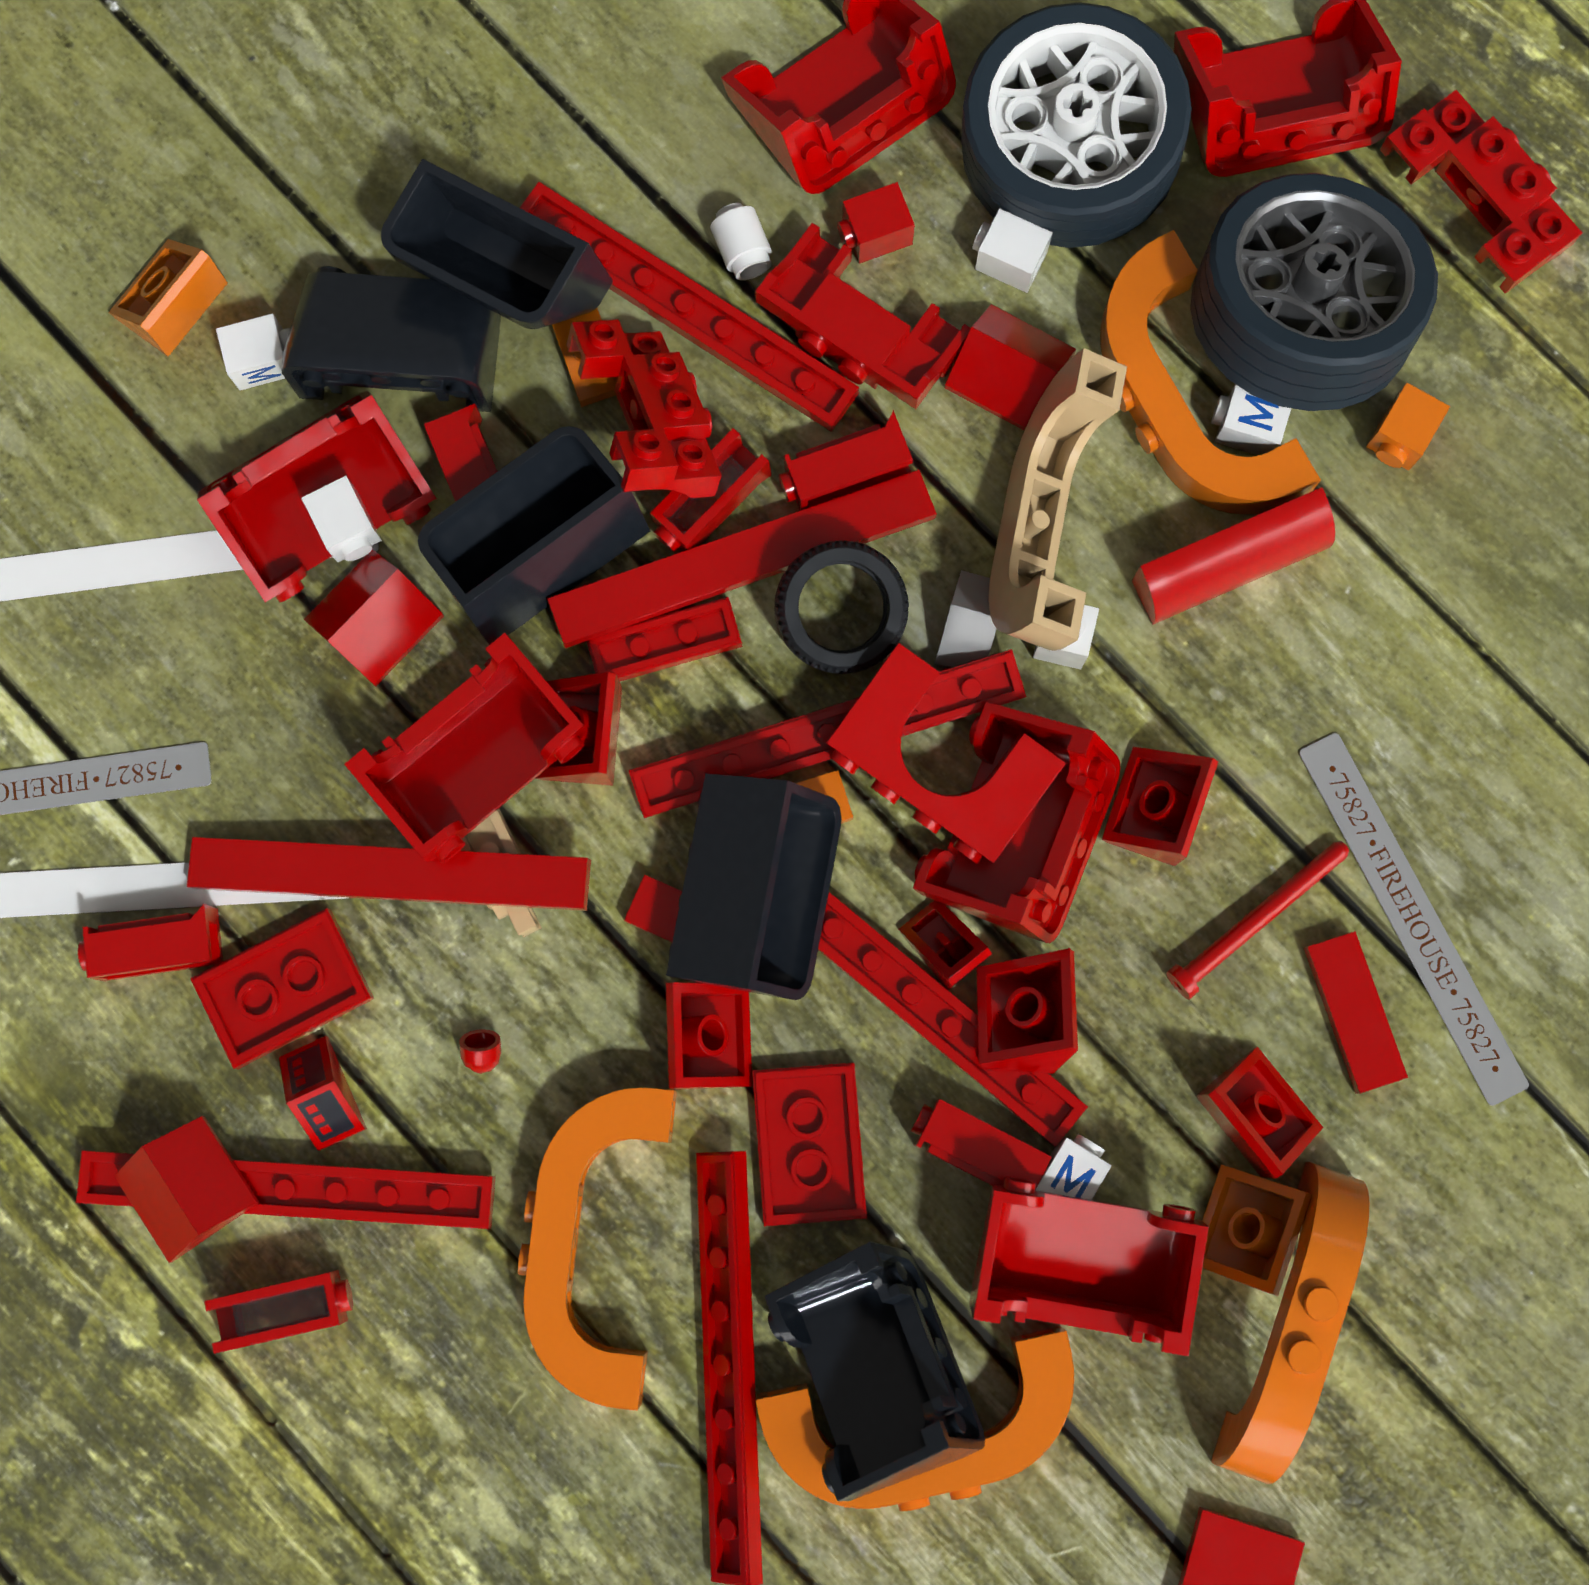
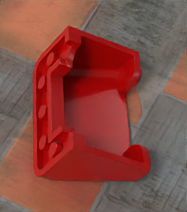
M844 0L842 11L846 28L773 78L769 69L757 60H748L741 63L721 77L728 97L795 183L805 192L820 194L828 190L942 110L953 97L956 88V77L941 23L915 1Z
M1329 0L1315 14L1311 35L1224 54L1222 40L1212 28L1195 27L1175 32L1174 53L1178 57L1188 81L1192 109L1191 120L1202 160L1212 175L1228 177L1367 147L1383 139L1391 129L1402 60L1366 0Z
M368 390L347 400L219 477L198 492V503L265 603L274 597L280 603L299 593L305 587L301 580L308 574L307 571L332 557L326 549L302 497L347 476L357 490L376 529L391 520L395 522L403 519L406 525L414 523L431 511L428 503L437 499Z
M506 633L502 634L485 648L491 657L485 662L484 666L486 668L483 671L477 664L469 670L472 674L469 679L397 738L393 739L390 736L385 738L382 743L387 750L383 751L380 749L371 755L363 748L344 764L421 858L427 862L438 858L441 863H444L451 859L465 846L466 843L462 838L555 761L558 760L561 764L569 761L585 745L581 740L586 733L584 725Z
M985 702L982 713L972 723L969 740L973 745L974 752L982 760L971 789L977 787L989 776L1019 733H1025L1066 764L994 863L984 856L978 864L973 862L953 847L958 837L953 835L947 850L934 848L919 859L915 869V883L912 889L930 899L1029 938L1050 944L1057 938L1064 925L1113 797L1120 774V760L1116 753L1095 731Z
M1005 1177L1003 1185L992 1186L969 1301L974 1320L1000 1324L1001 1316H1007L1008 1311H1011L1015 1322L1025 1323V1319H1032L1128 1336L1131 1342L1142 1343L1144 1333L1145 1340L1161 1343V1352L1189 1357L1209 1229L1206 1223L1195 1219V1209L1174 1204H1164L1163 1211L1159 1212L1036 1191V1182L1015 1177Z

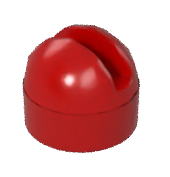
M479 1029L470 1031L460 1038V1056L467 1068L482 1074L490 1072L499 1064L502 1051L501 1038L498 1033L492 1030Z

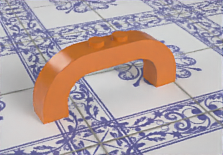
M1172 230L1137 251L1127 261L1117 276L1101 321L1100 346L1102 356L1127 366L1120 409L1123 412H1130L1138 426L1135 428V432L1141 447L1147 454L1153 452L1166 475L1180 490L1195 501L1219 511L1243 515L1261 514L1312 492L1321 479L1297 438L1265 454L1242 457L1226 453L1214 446L1205 437L1153 348L1147 330V318L1151 312L1166 301L1190 290L1198 272L1176 232Z
M657 1088L623 1089L600 1096L581 1107L565 1121L551 1140L540 1166L536 1192L528 1191L524 1221L532 1223L530 1244L522 1243L518 1275L526 1276L523 1302L524 1317L532 1346L545 1368L561 1385L575 1395L601 1406L638 1411L642 1405L648 1351L604 1345L588 1335L575 1316L572 1305V1285L585 1179L590 1166L597 1156L615 1143L629 1139L671 1143L677 1091Z
M1312 1162L1305 1163L1297 1188L1312 1196L1300 1229L1295 1259L1258 1376L1241 1411L1238 1414L1226 1412L1211 1459L1214 1465L1265 1484H1273L1285 1473L1296 1456L1310 1426L1353 1293L1367 1237L1370 1202L1365 1182Z
M1059 1326L1010 1337L1018 1370V1392L1008 1414L998 1424L984 1431L985 1446L983 1449L962 1459L854 1500L837 1501L835 1494L828 1489L823 1479L822 1465L825 1463L826 1451L835 1446L824 1436L817 1424L808 1383L757 1394L756 1405L764 1437L778 1464L795 1483L817 1498L835 1505L856 1509H874L898 1504L899 1511H911L930 1505L929 1497L950 1493L952 1500L979 1495L982 1493L981 1485L1007 1479L1032 1465L1048 1450L1059 1435L1069 1413L1074 1390V1364L1067 1331Z

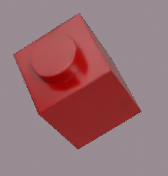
M895 182L843 201L842 220L837 222V228L842 244L853 248L860 264L913 245L915 224L899 184Z

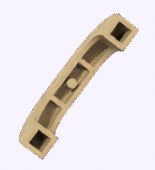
M1085 348L1073 356L1053 378L1035 407L1023 433L1011 469L989 583V611L996 629L1007 635L1052 651L1063 649L1078 640L1086 599V592L1053 580L1073 473L1080 454L1091 435L1103 422L1120 410L1127 366Z

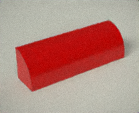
M1323 487L1141 565L1132 579V583L1152 625L1330 548L1335 541V523Z

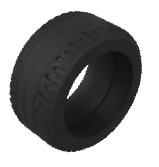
M832 541L805 551L788 566L777 587L774 611L779 633L795 656L819 670L836 674H849L871 668L885 659L894 650L905 631L909 613V601L905 583L900 573L886 556L876 549L859 542ZM835 564L851 565L866 572L876 582L883 600V615L877 631L864 644L849 650H832L819 645L807 634L799 616L800 594L806 582L817 571Z

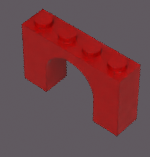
M898 643L827 741V744L834 748L829 758L853 775L859 767L876 778L870 787L894 805L902 797L915 806L917 809L911 817L933 833L937 834L940 828L944 827L958 837L953 847L976 864L979 863L983 856L994 863L1066 763L1025 733H1019L989 776L977 787L954 795L938 794L922 787L912 778L904 764L901 753V737L906 721L940 675V672Z

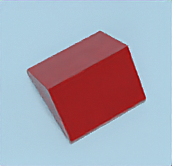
M991 304L972 325L944 388L1025 431L1043 393L1060 369L1074 356L1076 348Z
M372 549L304 620L376 687L444 615L397 567Z
M611 672L547 681L586 728V733L581 738L585 745L572 759L563 764L558 760L555 761L535 779L613 786L622 699V686L617 675Z
M1133 747L1102 840L1172 866L1179 864L1187 858L1219 761L1212 757Z
M1068 948L977 967L979 1065L986 1068L1054 1074L1078 1051L1073 950Z
M666 983L669 1088L681 1090L752 1087L749 992L704 983Z
M1258 1046L1195 1095L1259 1176L1263 1178L1276 1179L1283 1175L1323 1129L1320 1122Z
M201 1116L141 1146L114 1175L168 1263L174 1262L259 1203L205 1116Z

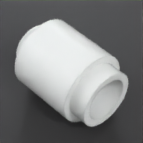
M732 203L721 208L716 213V219L711 223L710 229L727 270L734 272L738 280H749L762 275L772 265L770 260L772 250L755 209L751 206H743L741 203Z

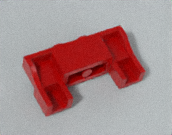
M1454 90L1428 111L1424 108L1388 135L1380 148L1385 157L1395 150L1411 169L1405 179L1411 185L1439 164L1436 173L1492 235L1493 238L1480 248L1474 258L1480 264L1489 258L1503 273L1506 279L1499 287L1505 294L1540 267L1567 250L1583 233L1553 200L1551 196L1557 187L1551 182L1548 171L1541 164L1535 163L1521 148L1514 132L1507 127H1503L1494 116L1485 122L1457 90Z
M811 223L792 250L767 274L756 289V303L795 328L796 336L799 338L798 342L807 352L818 358L825 355L837 363L839 371L850 381L858 385L865 382L874 389L880 385L914 409H917L939 377L943 378L956 361L971 328L964 324L960 330L939 317L940 308L931 303L910 332V325L839 279L852 260V249L845 244L840 250L822 239L820 237V227Z
M619 319L572 322L566 345L569 352L580 351L581 353L578 369L580 379L618 377L615 394L630 431L614 433L609 454L612 461L623 460L625 465L621 482L623 491L664 489L683 493L690 498L715 496L722 475L706 440L712 432V418L709 410L702 406L697 394L694 374L688 372L680 352H669L661 331L624 333Z

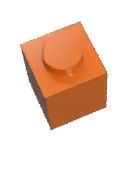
M1406 382L1393 399L1366 447L1376 452V457L1384 464L1394 468L1403 467L1409 471L1424 454L1451 406Z

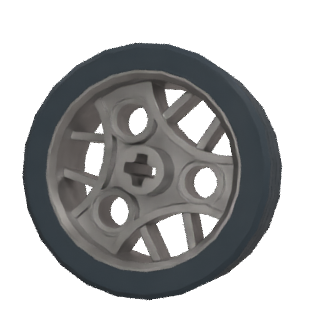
M1318 173L1288 174L1256 184L1238 195L1221 214L1192 284L1190 311L1195 334L1208 358L1227 379L1249 394L1281 407L1305 411L1337 410L1363 402L1384 389L1403 367L1425 329L1435 306L1438 272L1432 250L1419 227L1394 202L1374 189L1346 178ZM1366 294H1371L1373 297H1367Z

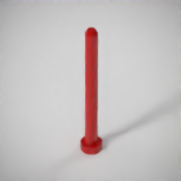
M1342 841L1333 842L1184 968L1175 964L1166 972V976L1174 988L1188 1000L1194 997L1200 991L1197 985L1199 981L1344 861L1349 853L1347 845Z

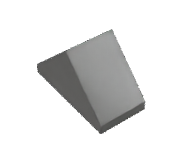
M961 570L934 665L951 668L989 656L996 633V627L992 622L989 611L990 578Z

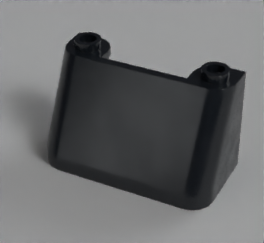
M322 266L317 269V272L306 276L284 348L281 371L299 399L323 400L326 386L329 387L332 393L342 394L343 386L434 392L439 401H449L450 394L455 397L465 398L466 407L476 404L480 412H491L501 315L432 279L346 273L337 267Z
M868 1242L765 1295L770 1310L768 1314L770 1329L779 1341H786L789 1345L802 1349L836 1446L826 1451L825 1463L822 1465V1475L825 1484L835 1494L837 1501L854 1500L962 1459L984 1448L985 1436L981 1422L924 1277L914 1258L907 1251L875 1242Z

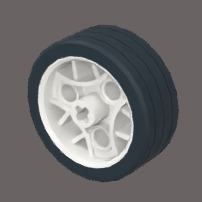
M1080 2L1051 5L1018 18L998 32L984 48L967 81L963 104L961 145L964 170L975 196L993 218H995L1000 208L1053 232L1050 241L1051 246L1073 248L1099 245L1121 237L1146 221L1167 197L1178 173L1185 148L1192 109L1188 81L1178 57L1156 31L1138 18L1109 6ZM1053 73L1057 78L1056 81L1037 87L1035 82L1036 78ZM1101 83L1106 85L1109 90L1098 92L1090 87V85ZM1119 120L1148 124L1149 132L1121 135ZM1021 121H1028L1036 127L1031 130H1022L1016 127L1015 124ZM1094 161L1101 162L1108 169L1101 172L1094 171L1087 164ZM1036 164L1052 171L1056 176L1050 181L1033 174L1031 169Z

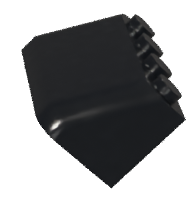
M424 159L419 163L381 230L382 244L396 261L527 329L543 328L592 312L600 305L613 283V280L589 243Z
M567 426L558 428L428 521L419 533L418 546L427 562L490 645L502 634H511L548 607V598L570 591L648 534L650 529L632 491H623L621 486L622 477L583 430Z
M705 773L702 792L698 800V813L693 839L688 852L689 859L683 890L679 898V911L673 941L669 949L666 976L791 1000H799L806 995L813 980L842 822L841 810L834 798L788 780Z

